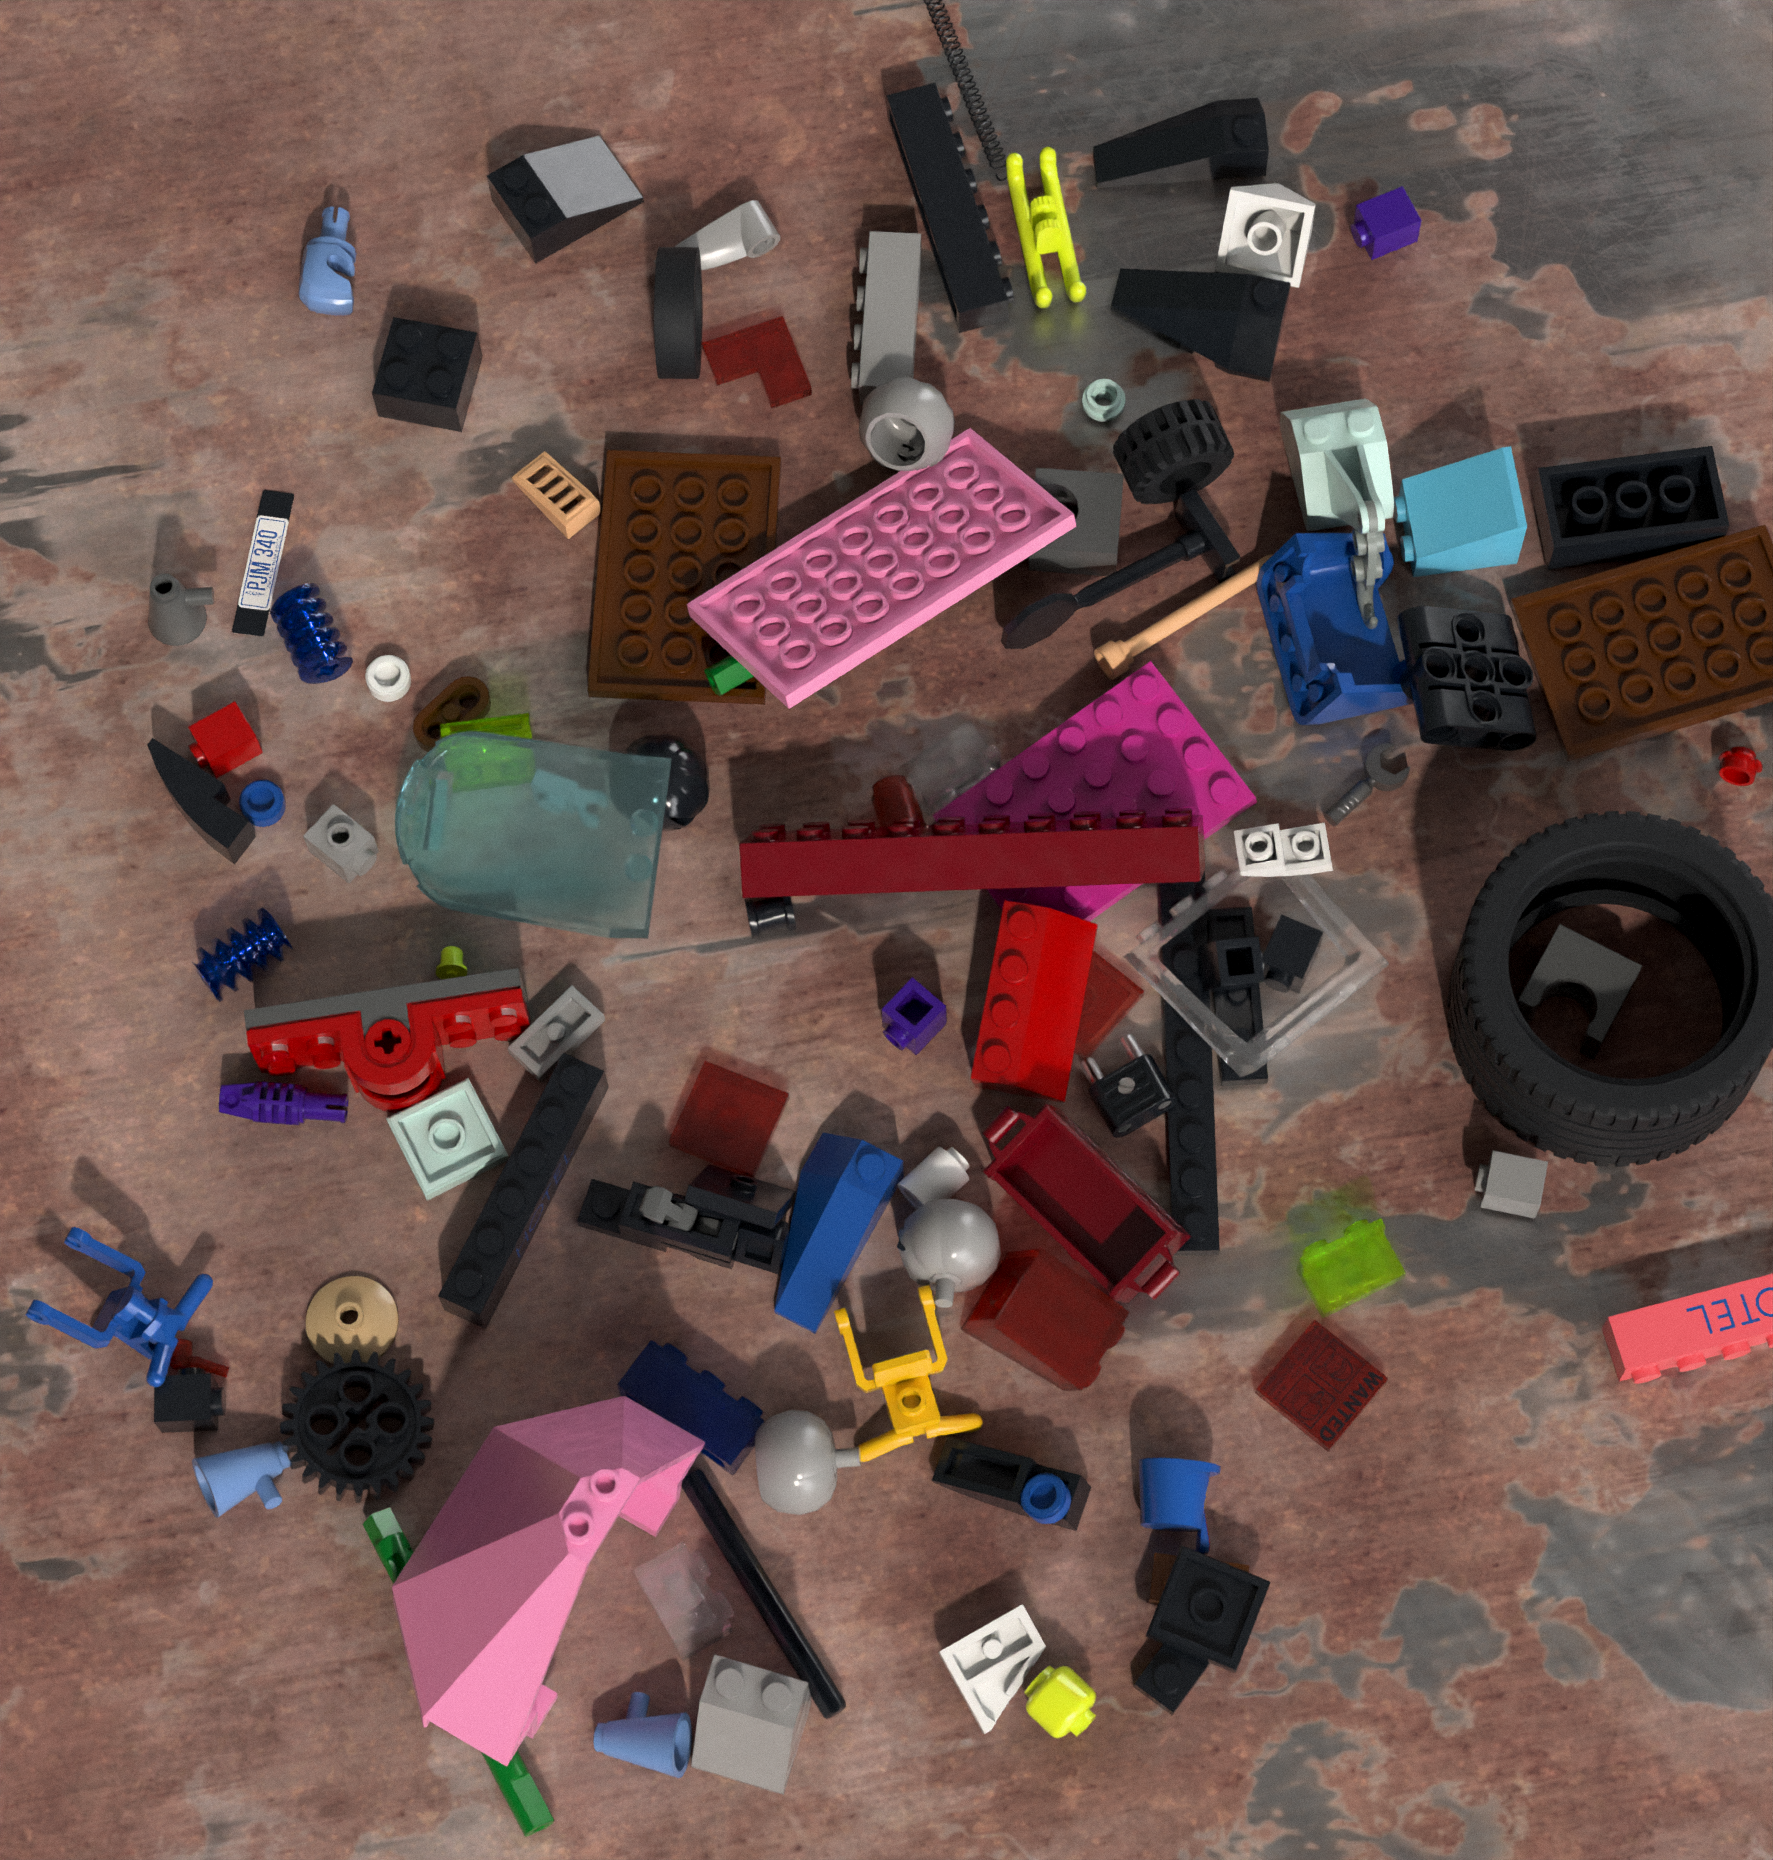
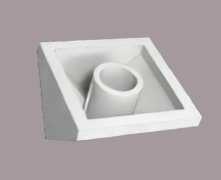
M1279 183L1231 187L1215 271L1271 278L1290 282L1292 287L1299 288L1311 238L1316 204Z

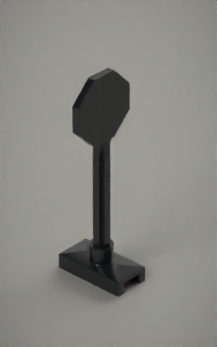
M1194 488L1179 497L1175 518L1185 533L1176 537L1174 543L1084 587L1076 595L1053 593L1027 606L1003 628L1001 643L1005 649H1025L1051 636L1078 609L1092 606L1182 560L1187 562L1201 555L1220 584L1236 574L1232 565L1240 562L1241 556Z

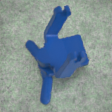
M72 1227L64 1243L70 1248L80 1251L129 1276L130 1282L128 1286L113 1290L109 1294L93 1327L39 1300H33L26 1316L39 1324L49 1325L95 1349L107 1347L113 1336L117 1337L146 1358L151 1359L146 1376L147 1383L152 1387L161 1386L165 1382L172 1354L178 1344V1339L175 1335L178 1330H185L190 1318L213 1286L212 1277L208 1274L198 1275L174 1309L167 1307L168 1302L162 1297L148 1300L141 1293L143 1288L139 1285L146 1272L140 1262L93 1239L86 1231Z

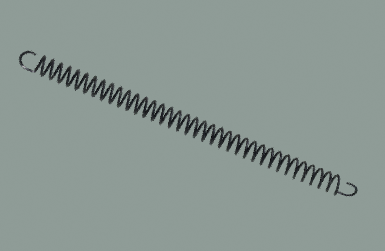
M924 0V3L927 4L926 8L929 11V16L932 17V23L935 24L934 29L937 30V35L940 37L939 41L943 43L944 53L948 56L947 61L950 63V68L953 69L952 73L955 76V81L958 82V88L961 89L960 93L963 95V100L966 102L965 105L969 109L968 113L971 115L974 127L977 128L976 133L979 135L982 147L985 148L984 153L987 155V160L990 161L989 165L994 169L1003 168L1006 166V161L1005 165L1000 167H993L991 165L992 162L1003 160L1006 155L999 154L1003 151V148L997 147L1000 141H994L998 135L992 134L995 131V128L990 127L992 121H986L990 115L984 114L987 108H981L984 102L979 101L982 95L977 94L979 89L973 88L977 83L971 81L974 78L973 75H968L971 72L970 68H966L969 63L962 62L966 59V56L961 55L963 49H957L961 43L955 42L958 36H952L956 31L950 29L953 23H947L950 17L945 16L948 13L947 10H942L945 4L940 3L942 0L933 4H929L933 0H930L928 3ZM928 5H934L931 9L928 8ZM938 5H943L940 9L932 10ZM946 11L945 14L935 17L938 13ZM934 18H940L936 23L933 20ZM948 18L947 21L938 23L940 20ZM943 24L939 29L936 28V25ZM951 24L950 27L941 29L943 26ZM949 31H954L950 35L943 36L945 33ZM956 37L954 41L946 42L948 39ZM944 44H950L947 48L944 47ZM954 44H959L955 48L948 49L950 46ZM961 50L959 54L951 55L952 53ZM949 57H955L952 61L949 60ZM959 57H964V59L960 61L953 62ZM964 63L967 64L966 66H964V67H962V68H956V67H958V66L961 65V64H964ZM954 70H961L957 75L954 73ZM969 70L966 74L959 75L961 72ZM964 76L960 81L957 80V77ZM972 76L971 79L961 82L966 77ZM960 83H966L962 88L959 85ZM975 83L971 87L964 88L968 84ZM962 90H968L965 94L962 93ZM972 90H977V91H976L975 93H973V94L966 95L967 93H969V92L972 91ZM965 96H972L967 101L965 100ZM976 96H980L977 100L969 101ZM982 103V105L972 108L974 105ZM970 109H977L973 114L970 113ZM985 109L984 112L980 114H975L979 110ZM973 116H979L976 120L973 119ZM988 116V117H987L986 119H984V120L977 121V120L980 119L981 117ZM983 122L978 127L975 125V123ZM990 122L988 126L980 127L983 124ZM978 129H985L981 134L978 132ZM993 129L990 133L983 134L985 131ZM989 135L984 140L981 139V136ZM991 136H996L991 140L985 141L987 138ZM984 142H991L986 147L983 145ZM998 142L997 145L993 147H988L991 144ZM986 149H993L989 153L986 152ZM1001 149V151L991 154L993 151ZM997 155L992 160L989 159V156ZM999 156H1004L1003 158H1001V159H999V160H994L995 158H997V157H999ZM996 174V178H997V180H999V181H1004V180H1006L1007 175H1006V177H1005L1004 179H999L998 176H997V174Z

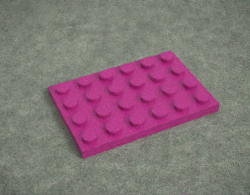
M1150 661L932 816L936 823H938V818L960 816L965 817V824H977L983 821L984 816L1010 815V822H1024V820H1028V815L1036 813H1054L1056 820H1070L1074 818L1073 813L1098 811L1101 812V819L1118 817L1119 811L1146 810L1147 817H1160L1165 815V809L1192 808V815H1203L1205 840L1255 805L1257 800L1242 778ZM1142 884L986 889V891L1001 911L1003 910L1004 900L1049 907L1091 921Z

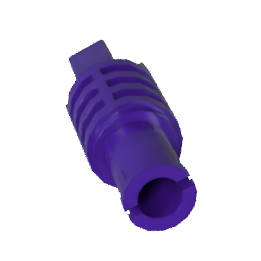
M264 1081L221 1085L219 1112L250 1119L253 1122L300 1125V1123L304 1124L306 1119L337 1121L341 1123H346L348 1111L329 1109L330 1105L348 1107L349 1097L346 1093L308 1092V1088L303 1087V1084Z

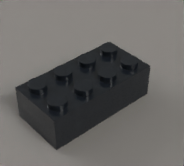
M1713 446L1541 467L1537 470L1532 488L1547 570L1659 556L1724 537L1729 528V520Z

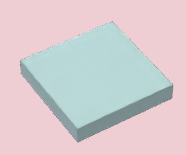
M469 1078L386 1118L427 1201L509 1159Z

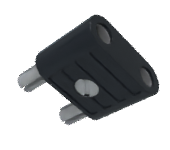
M1132 1034L1126 1036L1138 1057L1134 1056L1128 1043L1122 1037L1120 1044L1130 1062L1105 1077L1094 1058L1086 1059L1097 1076L1098 1081H1096L1084 1060L1080 1064L1091 1084L1088 1092L1115 1138L1130 1134L1169 1111L1177 1103V1098L1154 1058L1150 1054L1143 1053Z

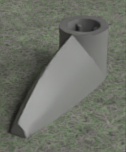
M752 200L724 214L674 247H698L701 257V270H707L731 263L746 256L749 258L762 256L779 243L781 236L760 202Z

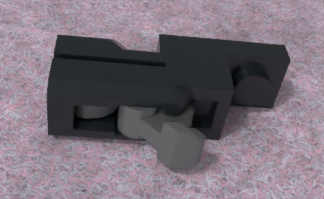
M591 1179L577 1220L578 1226L663 1252H666L667 1248H672L688 1253L699 1260L732 1269L735 1263L739 1230L743 1220L689 1204L685 1201V1196L670 1192L659 1186L651 1187L633 1181L631 1189L628 1190L595 1179Z

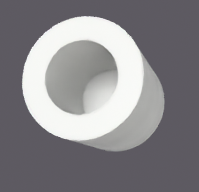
M938 1146L897 1185L903 1196L917 1210L929 1201L950 1199L969 1181L966 1170L970 1166L956 1149L950 1147L946 1151Z

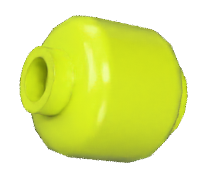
M1052 1666L1046 1667L1024 1692L1029 1698L1026 1703L1028 1715L1054 1738H1061L1070 1731L1078 1737L1096 1717L1090 1710L1096 1700L1095 1691L1068 1666H1061L1057 1669H1054Z

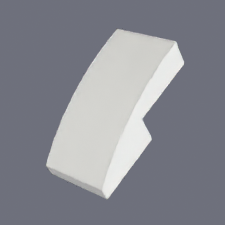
M1279 823L1234 831L1241 876L1276 877L1333 871L1325 823L1280 830Z

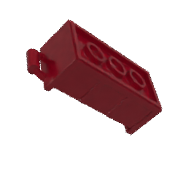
M1045 1104L1032 1117L1022 1112H1016L1007 1105L982 1132L988 1139L989 1146L995 1157L984 1169L983 1173L996 1181L1034 1221H1037L1075 1261H1078L1109 1292L1108 1295L1114 1301L1129 1303L1139 1292L1147 1293L1152 1299L1156 1300L1181 1273L1174 1265L1173 1255L1188 1241L1191 1235L1061 1109ZM1021 1118L1026 1125L1001 1150L996 1144Z

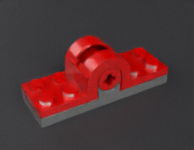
M519 968L244 1010L247 1044L261 1073H268L271 1076H285L294 1073L296 1068L314 1065L317 1069H330L339 1066L341 1061H344V1067L355 1092H360L362 1097L375 1108L391 1113H398L437 1093L443 1079H446L442 1045L449 1044L453 1048H466L476 1044L477 1040L493 1037L498 1041H511L517 1039L531 1025L528 999Z

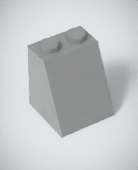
M714 1654L699 1701L691 1767L784 1795L812 1704L808 1682Z

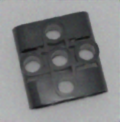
M1431 606L1412 607L1398 615L1397 622L1407 667L1400 676V685L1407 697L1413 700L1420 738L1424 743L1504 751L1524 749L1535 743L1537 735L1527 689L1533 682V671L1527 661L1519 655L1513 622L1509 615Z

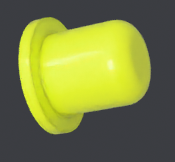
M447 946L442 949L440 964L436 967V975L440 979L467 976V967L463 965V951L459 947Z

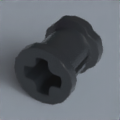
M790 896L756 902L751 898L744 899L752 939L759 938L761 932L787 927L790 931L797 930Z

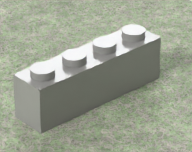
M870 231L868 248H860L859 273L867 275L866 286L858 285L857 311L864 312L863 324H855L854 350H861L860 363H852L851 389H859L860 405H863L864 399L879 384L889 382L896 377L913 378L922 255L920 233Z

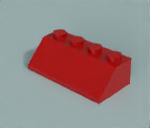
M1004 900L970 1078L975 1088L1065 1103L1098 924L1049 907Z

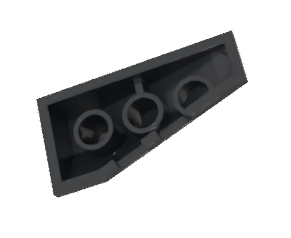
M1120 269L1111 303V310L1154 334L1160 332L1180 343V348L1191 354L1195 351L1215 362V367L1228 374L1270 382L1288 307L1291 283L1251 274Z

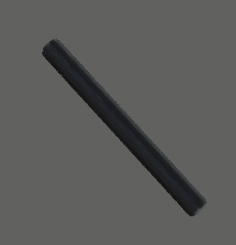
M700 1469L686 1475L681 1484L684 1492L797 1675L802 1681L808 1682L813 1701L824 1718L828 1719L836 1716L846 1707L844 1698L712 1485Z

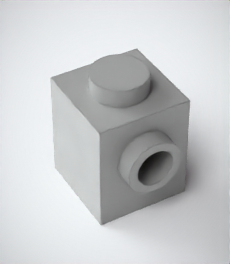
M334 804L303 836L309 852L348 884L357 875L363 876L372 868L377 859L376 854L379 852L374 836Z
M1492 1151L1488 1165L1479 1164L1474 1191L1483 1192L1480 1207L1535 1218L1541 1206L1548 1162Z

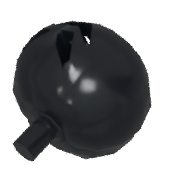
M670 734L645 735L633 741L618 756L612 773V798L619 811L632 820L639 828L652 832L679 830L688 826L708 803L710 793L709 768L701 754L683 738Z

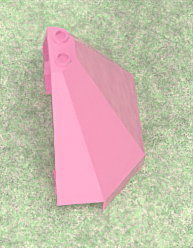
M626 1396L493 1427L392 1586L393 1603L424 1728L431 1722L504 1766H508L525 1736L534 1737L557 1699V1693L544 1686L542 1682L593 1556L618 1516L654 1537L657 1536L680 1499L681 1484L706 1442Z

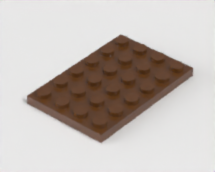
M607 450L587 688L589 697L765 705L766 687L755 677L722 696L715 694L704 670L730 654L690 617L686 604L776 549L781 457Z
M1766 524L1511 599L1510 606L1567 762L1773 702V542Z

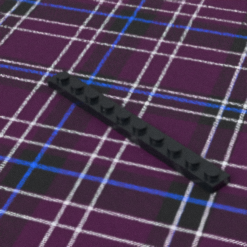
M1204 871L1199 882L1159 883L1166 1081L1177 1098L1176 1105L1167 1111L1171 1216L1191 1235L1188 1241L1173 1256L1219 1255L1220 1251L1210 992H1203L1197 948L1208 944Z

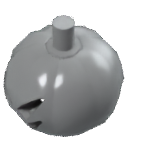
M896 377L889 382L879 384L864 399L859 419L860 440L871 457L880 465L899 472L918 471L940 462L949 449L955 426L953 410L947 404L943 394L933 385L920 382L911 377Z
M937 1199L923 1204L905 1219L904 1226L900 1227L898 1233L899 1242L897 1248L909 1277L917 1284L923 1286L930 1285L931 1290L936 1291L934 1304L941 1308L953 1306L954 1292L970 1291L976 1286L983 1285L994 1274L1001 1256L996 1223L982 1208L963 1200Z
M788 1410L769 1417L756 1431L755 1454L760 1495L762 1501L777 1512L803 1515L818 1511L832 1498L837 1486L838 1468L861 1466L860 1447L836 1449L832 1432L826 1422L811 1412Z

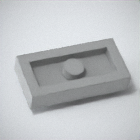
M571 985L507 1048L508 1052L542 1083L554 1071L562 1054L571 1055L605 1021V1016Z

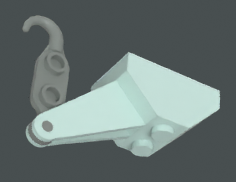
M1359 399L1281 412L1280 431L1306 531L1346 525L1355 528L1352 531L1356 555H1351V570L1353 579L1356 582L1357 600L1362 619L1367 628L1374 629L1378 625V619L1374 613L1373 591L1375 579L1382 578L1383 575L1379 552H1384L1385 550L1383 536L1385 519L1393 518L1394 511L1388 446L1378 407L1368 399Z

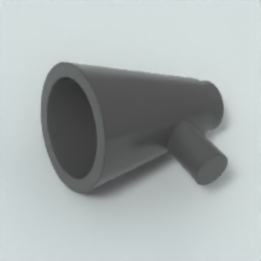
M159 574L154 577L150 584L148 626L152 635L158 641L171 646L185 645L199 637L207 621L204 605H214L213 587L186 588L169 574Z

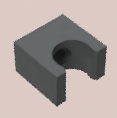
M1036 468L1035 482L1074 513L1076 527L1029 556V571L1108 576L1116 572L1124 474Z
M1559 924L1522 992L1517 1005L1525 1021L1529 1024L1534 1019L1537 1008L1542 1002L1552 997L1560 996L1576 1000L1586 1010L1590 1022L1580 1044V1053L1594 1060L1631 992L1642 965Z

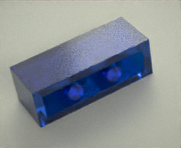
M650 1340L618 1382L617 1386L620 1395L628 1397L706 1442L700 1453L733 1476L755 1447L756 1431L765 1422L761 1418L763 1411L743 1396L737 1401L723 1391L726 1385L711 1372L703 1369L699 1374L685 1364L688 1358L673 1345L665 1343L661 1347Z

